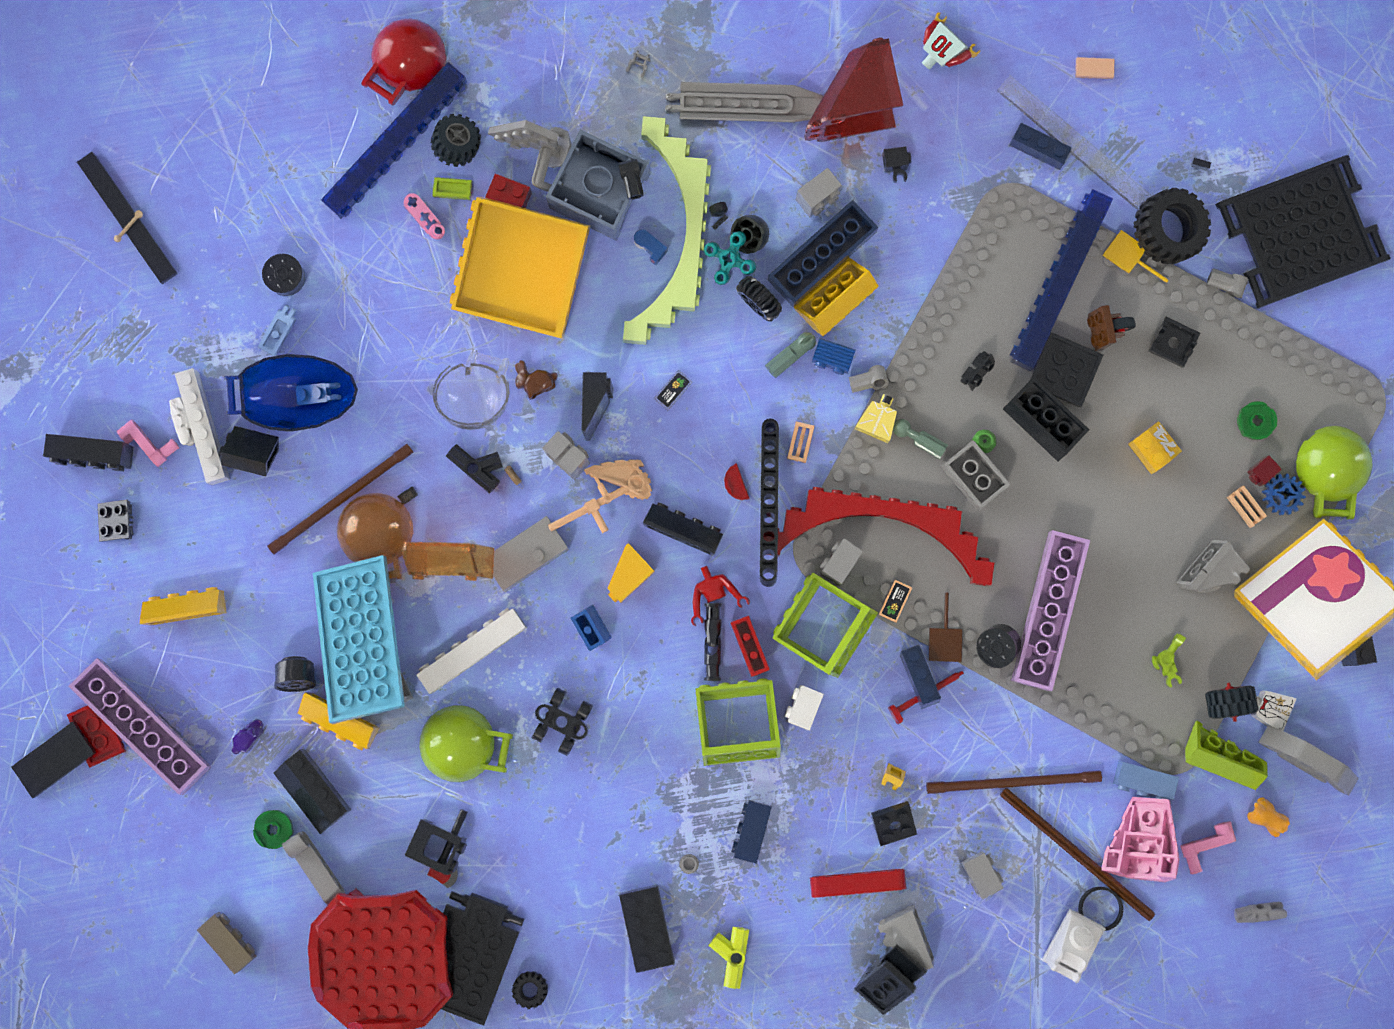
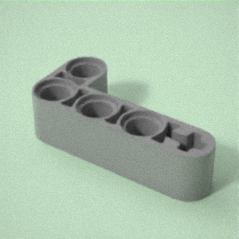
M304 831L297 833L282 844L288 856L296 859L327 905L338 893L345 894L343 887Z

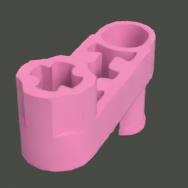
M408 194L404 198V208L413 216L427 235L435 240L441 239L445 234V229L441 222L417 194ZM409 198L416 200V207L408 206ZM422 212L424 214L428 213L430 215L428 217V220L430 222H432L433 220L436 222L433 225H431L429 229L425 227L429 224L425 220H420V213ZM435 228H439L441 234H436Z
M132 419L116 431L119 437L127 444L135 440L157 467L163 464L168 456L180 448L173 439L160 449L156 448Z
M1231 821L1214 825L1216 835L1180 846L1183 857L1187 860L1190 874L1203 871L1197 856L1199 852L1236 841Z

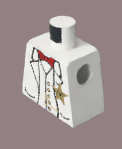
M1260 691L1259 695L1256 696L1259 711L1251 714V716L1265 726L1270 725L1283 731L1296 698L1270 691Z

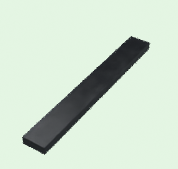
M91 152L77 161V164L122 229H124L134 218L135 211L96 155ZM138 218L127 230L126 234L159 282L164 284L178 273Z

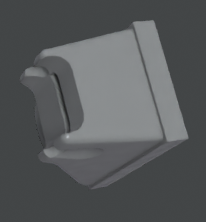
M1212 540L1176 584L1181 588L1198 591L1199 593L1212 592L1220 589L1222 585L1238 584L1241 581L1240 573L1244 572L1247 574L1250 567L1232 548L1233 545L1229 541Z
M915 905L908 906L906 909L880 921L878 929L880 933H886L883 940L886 947L893 948L898 945L924 969L928 970L934 967L935 959L927 942Z

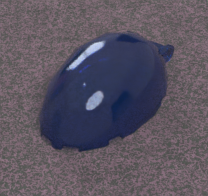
M283 354L267 357L245 367L239 375L224 376L227 385V415L241 414L250 423L269 430L292 432L320 427L340 418L354 405L358 392L352 374L335 362L313 355ZM238 379L241 410H236L234 380ZM340 383V388L331 389V395H341V400H333L328 403L297 405L296 386Z

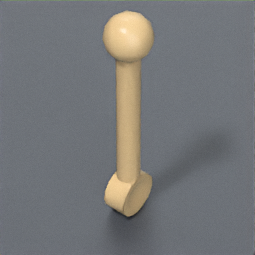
M140 210L135 212L134 218L119 235L114 236L115 242H120L121 237L138 218L143 217V213Z

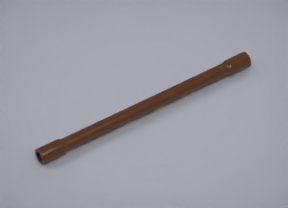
M408 444L402 446L380 465L287 533L267 545L269 550L275 555L293 539L394 465L414 453Z
M1099 770L1070 774L926 782L927 794H936L950 791L1081 782L1096 783L1102 782V773Z

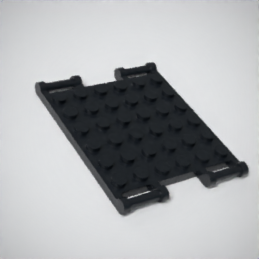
M1349 155L1328 161L1215 204L1217 210L1221 212L1229 232L1227 233L1229 239L1243 234L1256 269L1245 272L1243 275L1248 278L1257 302L1255 303L1257 309L1391 259L1390 255L1386 253L1377 231L1379 230L1378 225L1375 224L1364 228L1351 194L1363 189L1356 180L1349 162ZM1341 164L1351 186L1350 188L1347 187L1339 165ZM1228 205H1231L1240 226L1239 229H1235L1227 209ZM1367 234H1370L1379 254L1378 258L1374 253ZM1255 275H1260L1269 298H1263Z

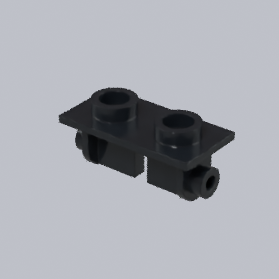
M985 351L979 353L972 362L976 369L974 370L969 366L961 376L960 382L964 385L968 384L971 391L975 387L980 386L986 373L993 369L995 359L991 353L990 355Z

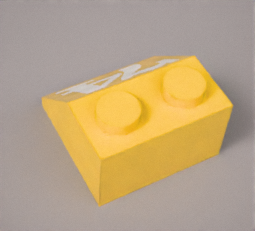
M1159 421L1128 443L1150 474L1157 472L1182 452Z

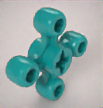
M738 231L731 234V244L728 249H721L716 242H709L704 246L705 255L719 258L721 268L714 275V280L719 285H725L730 281V270L733 267H738L745 275L753 274L756 271V263L750 259H742L739 253V248L746 242V236L743 232Z

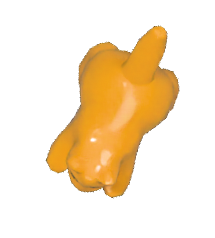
M1258 798V803H1254V811L1247 814L1249 822L1265 826L1274 837H1279L1280 833L1288 831V825H1290L1289 818L1277 812L1273 804L1266 798Z

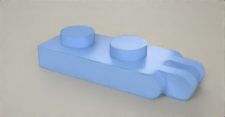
M285 305L283 310L279 309L258 345V348L275 357L296 322L294 316L297 310L292 308L290 313L287 314L290 309L288 305Z

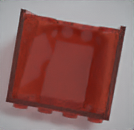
M875 38L872 42L849 52L806 125L805 141L817 139V142H825L896 128L892 108L902 107L903 101L889 38Z

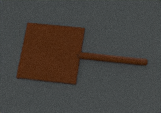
M948 592L945 593L944 629L929 628V661L962 662V629H948Z

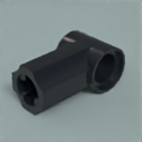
M637 159L618 163L628 200L643 197L644 191L640 180L641 174Z

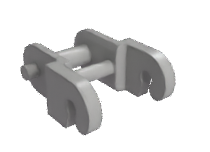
M637 50L636 53H633L635 56L633 60L630 59L626 72L630 71L632 65L638 64L643 66V73L641 74V78H643L647 71L646 64L650 61V55L644 56L639 54V50ZM637 57L645 60L644 64L636 61Z

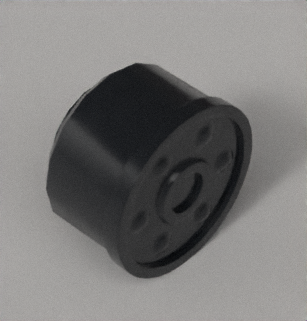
M276 254L265 262L262 269V278L265 285L271 291L281 296H291L299 292L303 287L305 273L298 260L289 254Z
M997 624L985 630L979 636L976 649L978 656L986 665L993 668H1003L1008 666L1020 652L1021 640L1015 629L1009 625Z
M301 656L286 657L275 664L274 688L276 690L301 692L313 689L316 686L314 663L307 658Z

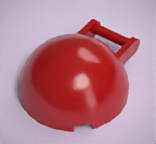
M410 18L391 22L378 33L373 43L371 54L373 66L362 80L361 85L365 88L369 87L380 94L392 106L396 104L405 90L414 91L421 89L422 91L439 79L445 68L446 54L443 40L429 24L421 20ZM376 75L388 85L396 88L393 94L372 81Z

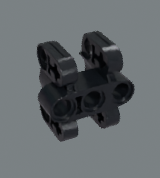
M557 688L550 700L552 706L543 704L536 708L535 716L542 723L538 724L532 739L542 743L549 728H552L565 735L558 752L568 756L576 741L575 739H583L588 735V726L582 720L585 721L593 705L583 701L574 717L558 709L567 692ZM543 707L549 709L545 719L540 717L539 714ZM560 716H564L567 719V725L563 728L557 725V719ZM582 725L585 729V732L582 736H577V733L580 731Z

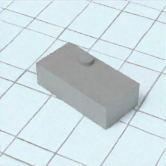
M547 516L482 559L504 592H507L569 550L556 530L550 531L548 525L551 522Z

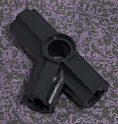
M456 444L447 453L446 457L489 494L500 483V480L490 473L491 471L503 468L498 452L474 459ZM472 464L478 466V471L474 474L468 472V467Z

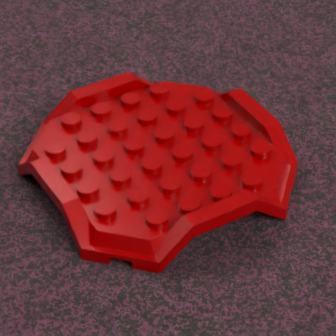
M417 890L394 895L352 896L338 893L310 925L308 960L311 989L317 1002L347 1029H418L425 1027L453 996L448 980L445 942L447 917L438 908L435 909L426 901L427 899Z

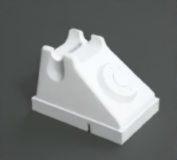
M1069 909L1046 950L1042 961L1047 963L1052 971H1056L1078 983L1082 972L1086 970L1095 948L1105 931V927Z

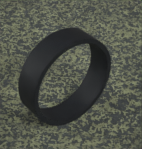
M1093 887L1087 890L1080 898L1078 905L1079 914L1083 915V904L1089 894L1097 890L1111 892L1118 901L1119 913L1116 920L1111 925L1105 927V931H1109L1120 923L1124 912L1123 903L1114 891L1105 887Z

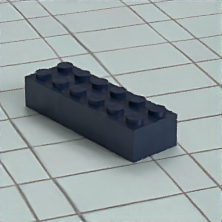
M852 200L768 275V281L794 307L875 235L879 227Z

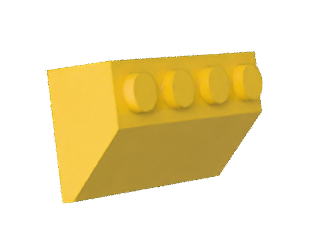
M849 257L795 305L794 309L813 330L824 336L865 298L872 294L879 285L869 270Z
M217 587L206 588V592L201 593L198 590H191L186 592L187 595L179 596V593L168 594V598L160 599V596L149 597V601L142 602L140 624L151 626L226 614L224 591L218 590Z
M304 693L298 714L302 716L301 719L310 724L312 722L319 724V729L327 733L329 731L336 733L335 737L344 742L348 739L353 742L352 746L363 751L364 748H370L380 729L379 727L362 718L331 724L329 723L327 700L314 693Z

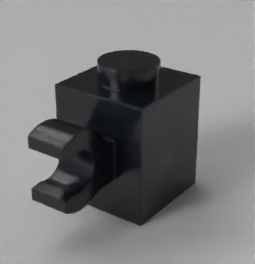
M906 146L884 149L882 153L884 172H893L892 180L894 183L897 182V175H902L903 181L906 182L907 173L904 170H907L909 163H911L910 152H907Z

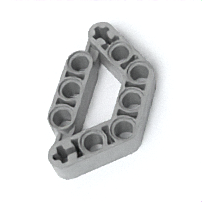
M1270 725L1267 726L1259 740L1261 745L1277 752V755L1324 783L1328 781L1336 790L1348 796L1359 779L1342 762L1310 743Z

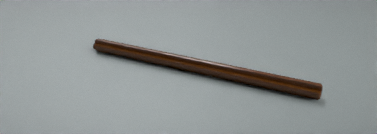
M1008 788L1001 792L1000 796L1114 891L1146 920L1151 921L1155 916L1154 911L1109 873L1102 871V868L1026 803Z

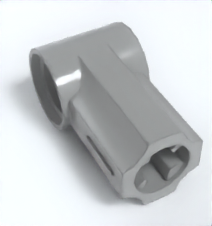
M1214 268L1207 279V285L1226 291L1228 295L1235 298H1242L1248 282V278L1243 275H1231Z
M882 365L872 366L866 373L849 377L852 393L870 388L879 391L888 386L886 371Z

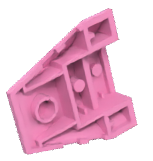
M1132 797L1121 818L1123 821L1119 829L1115 830L1113 834L1115 837L1110 846H1107L1105 850L1102 871L1129 879L1168 882L1176 879L1179 853L1170 800Z

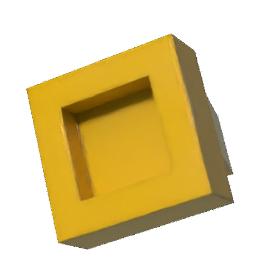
M888 763L881 784L885 786L887 782L893 783L892 789L896 791L904 782L906 771Z

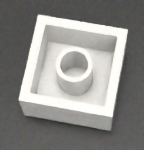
M802 685L799 688H795L791 699H794L792 707H787L784 715L787 718L786 722L810 731L824 694Z

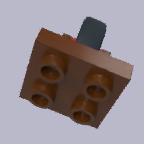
M1109 305L1097 308L1089 313L1087 318V324L1092 334L1091 343L1095 351L1104 350L1115 344L1117 338H1122V336H1125L1126 331L1136 327L1134 317H1122L1121 313L1111 314Z

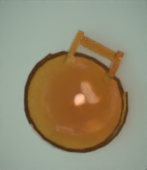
M368 493L356 497L345 506L338 518L337 538L341 549L353 562L384 555L387 558V564L392 562L394 564L395 570L388 571L389 579H402L399 557L410 546L413 536V523L409 512L401 502L387 494Z

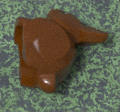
M523 360L515 364V369L518 373L515 380L516 388H524L529 400L535 399L537 395L555 388V381L558 377L556 372L550 373L545 370H536L530 374Z

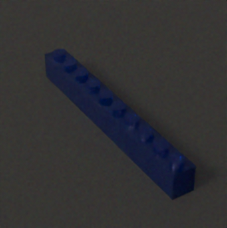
M448 62L321 199L322 203L340 219L343 216H348L355 203L363 200L367 190L376 186L379 177L388 173L391 164L394 161L400 160L403 156L402 152L407 147L410 148L415 143V138L428 129V124L440 116L441 110L453 102V97L465 89L466 77Z
M1094 189L1089 194L1085 193L1081 201L1083 207L1081 211L1077 210L1073 218L1076 222L1073 228L1069 227L1065 235L1068 239L1065 244H1061L1057 252L1060 256L1057 261H1053L1049 269L1052 273L1049 278H1045L1041 286L1044 290L1041 295H1037L1033 303L1036 307L1033 312H1029L1025 320L1028 324L1025 329H1021L1017 337L1020 341L1017 346H1013L1009 354L1012 356L1011 363L1030 372L1034 369L1113 198Z

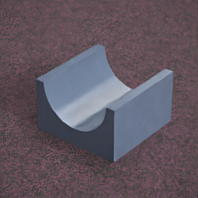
M580 129L546 195L548 206L550 209L579 223L591 225V229L617 241L623 220L632 202V199L628 200L618 163L637 159L641 174L640 180L643 183L650 176L649 162Z

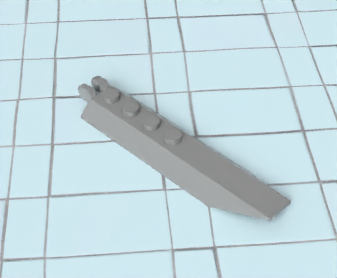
M681 82V94H666V100H680V105L665 106L667 112H680V119L799 122L830 117L831 98L795 85Z

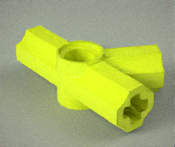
M732 927L730 941L718 932L708 945L727 961L723 984L725 987L740 989L749 929ZM740 953L742 959L739 962H733L731 955Z

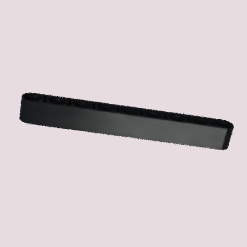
M771 418L764 420L761 430L760 582L765 587H772L777 582L779 425L776 420ZM773 428L775 431L767 432L766 429ZM771 445L774 449L767 450L765 447ZM767 463H772L774 467L767 468L765 467V465ZM772 481L774 485L769 487L765 485V482ZM771 499L774 503L768 505L765 503V500ZM770 517L774 519V521L772 523H767L764 521V519ZM772 536L774 539L768 542L764 540V537ZM766 554H771L774 558L771 560L764 559V556ZM765 573H771L773 574V577L771 579H766L763 575Z

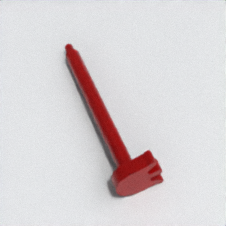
M963 671L956 672L937 683V689L940 690L959 679V676L964 674ZM917 697L911 698L898 707H895L894 704L888 707L897 724L903 722L900 713L918 703Z

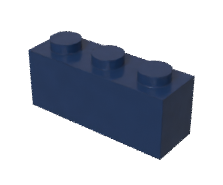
M1020 123L1010 143V146L1058 170L1062 168L1072 147L1023 123Z
M920 645L901 651L900 658L921 709L940 703V694Z
M748 800V804L744 803L741 812L744 815L743 823L739 822L736 831L739 834L738 842H733L731 850L734 853V858L757 864L772 808L771 805Z

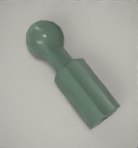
M809 332L800 334L793 343L768 362L765 367L770 374L777 378L808 350L813 349L816 344L814 335Z
M905 419L896 420L894 423L893 432L896 436H908L914 440L915 446L938 459L941 458L948 444L923 430L917 432L911 429L910 423Z

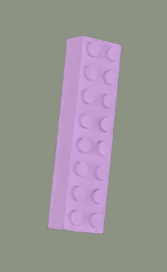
M1054 530L1048 532L1021 639V649L1017 655L1011 678L1012 682L1046 691H1053L1090 540Z
M96 658L69 685L179 795H184L211 768L103 660Z

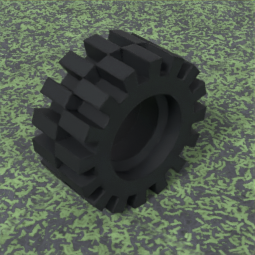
M534 971L520 974L514 981L512 988V997L516 1000L515 1003L527 1009L537 1008L541 1005L548 993L546 979H543L540 973L537 974ZM526 983H534L537 986L538 991L534 997L529 998L523 994L522 988Z

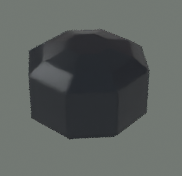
M718 202L710 206L709 211L711 217H720L727 213L728 208L726 202Z

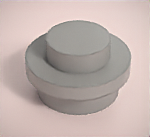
M692 854L684 855L680 859V869L686 874L696 872L699 867L697 857Z

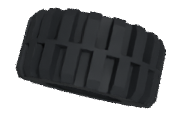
M1178 188L1165 189L1147 198L1139 206L1140 210L1135 214L1137 220L1134 221L1133 227L1136 228L1134 235L1139 240V247L1145 250L1144 254L1146 256H1152V260L1156 262L1161 261L1162 264H1176L1194 257L1206 246L1208 242L1207 237L1211 234V229H1209L1211 219H1208L1207 215L1209 212L1208 209L1205 210L1203 207V201L1196 199L1198 196L1193 192L1188 194L1189 191L1183 188L1180 190ZM1165 210L1174 213L1181 221L1183 235L1180 242L1171 240L1162 228V215Z

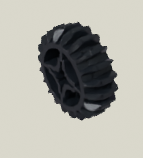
M746 276L736 286L738 294L745 303L763 319L772 322L779 316L782 311L781 304L760 281H757L752 276Z

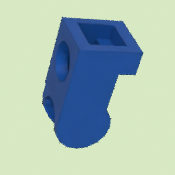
M641 229L635 232L634 243L636 247L648 252L651 255L650 261L657 265L668 252V247L646 230Z

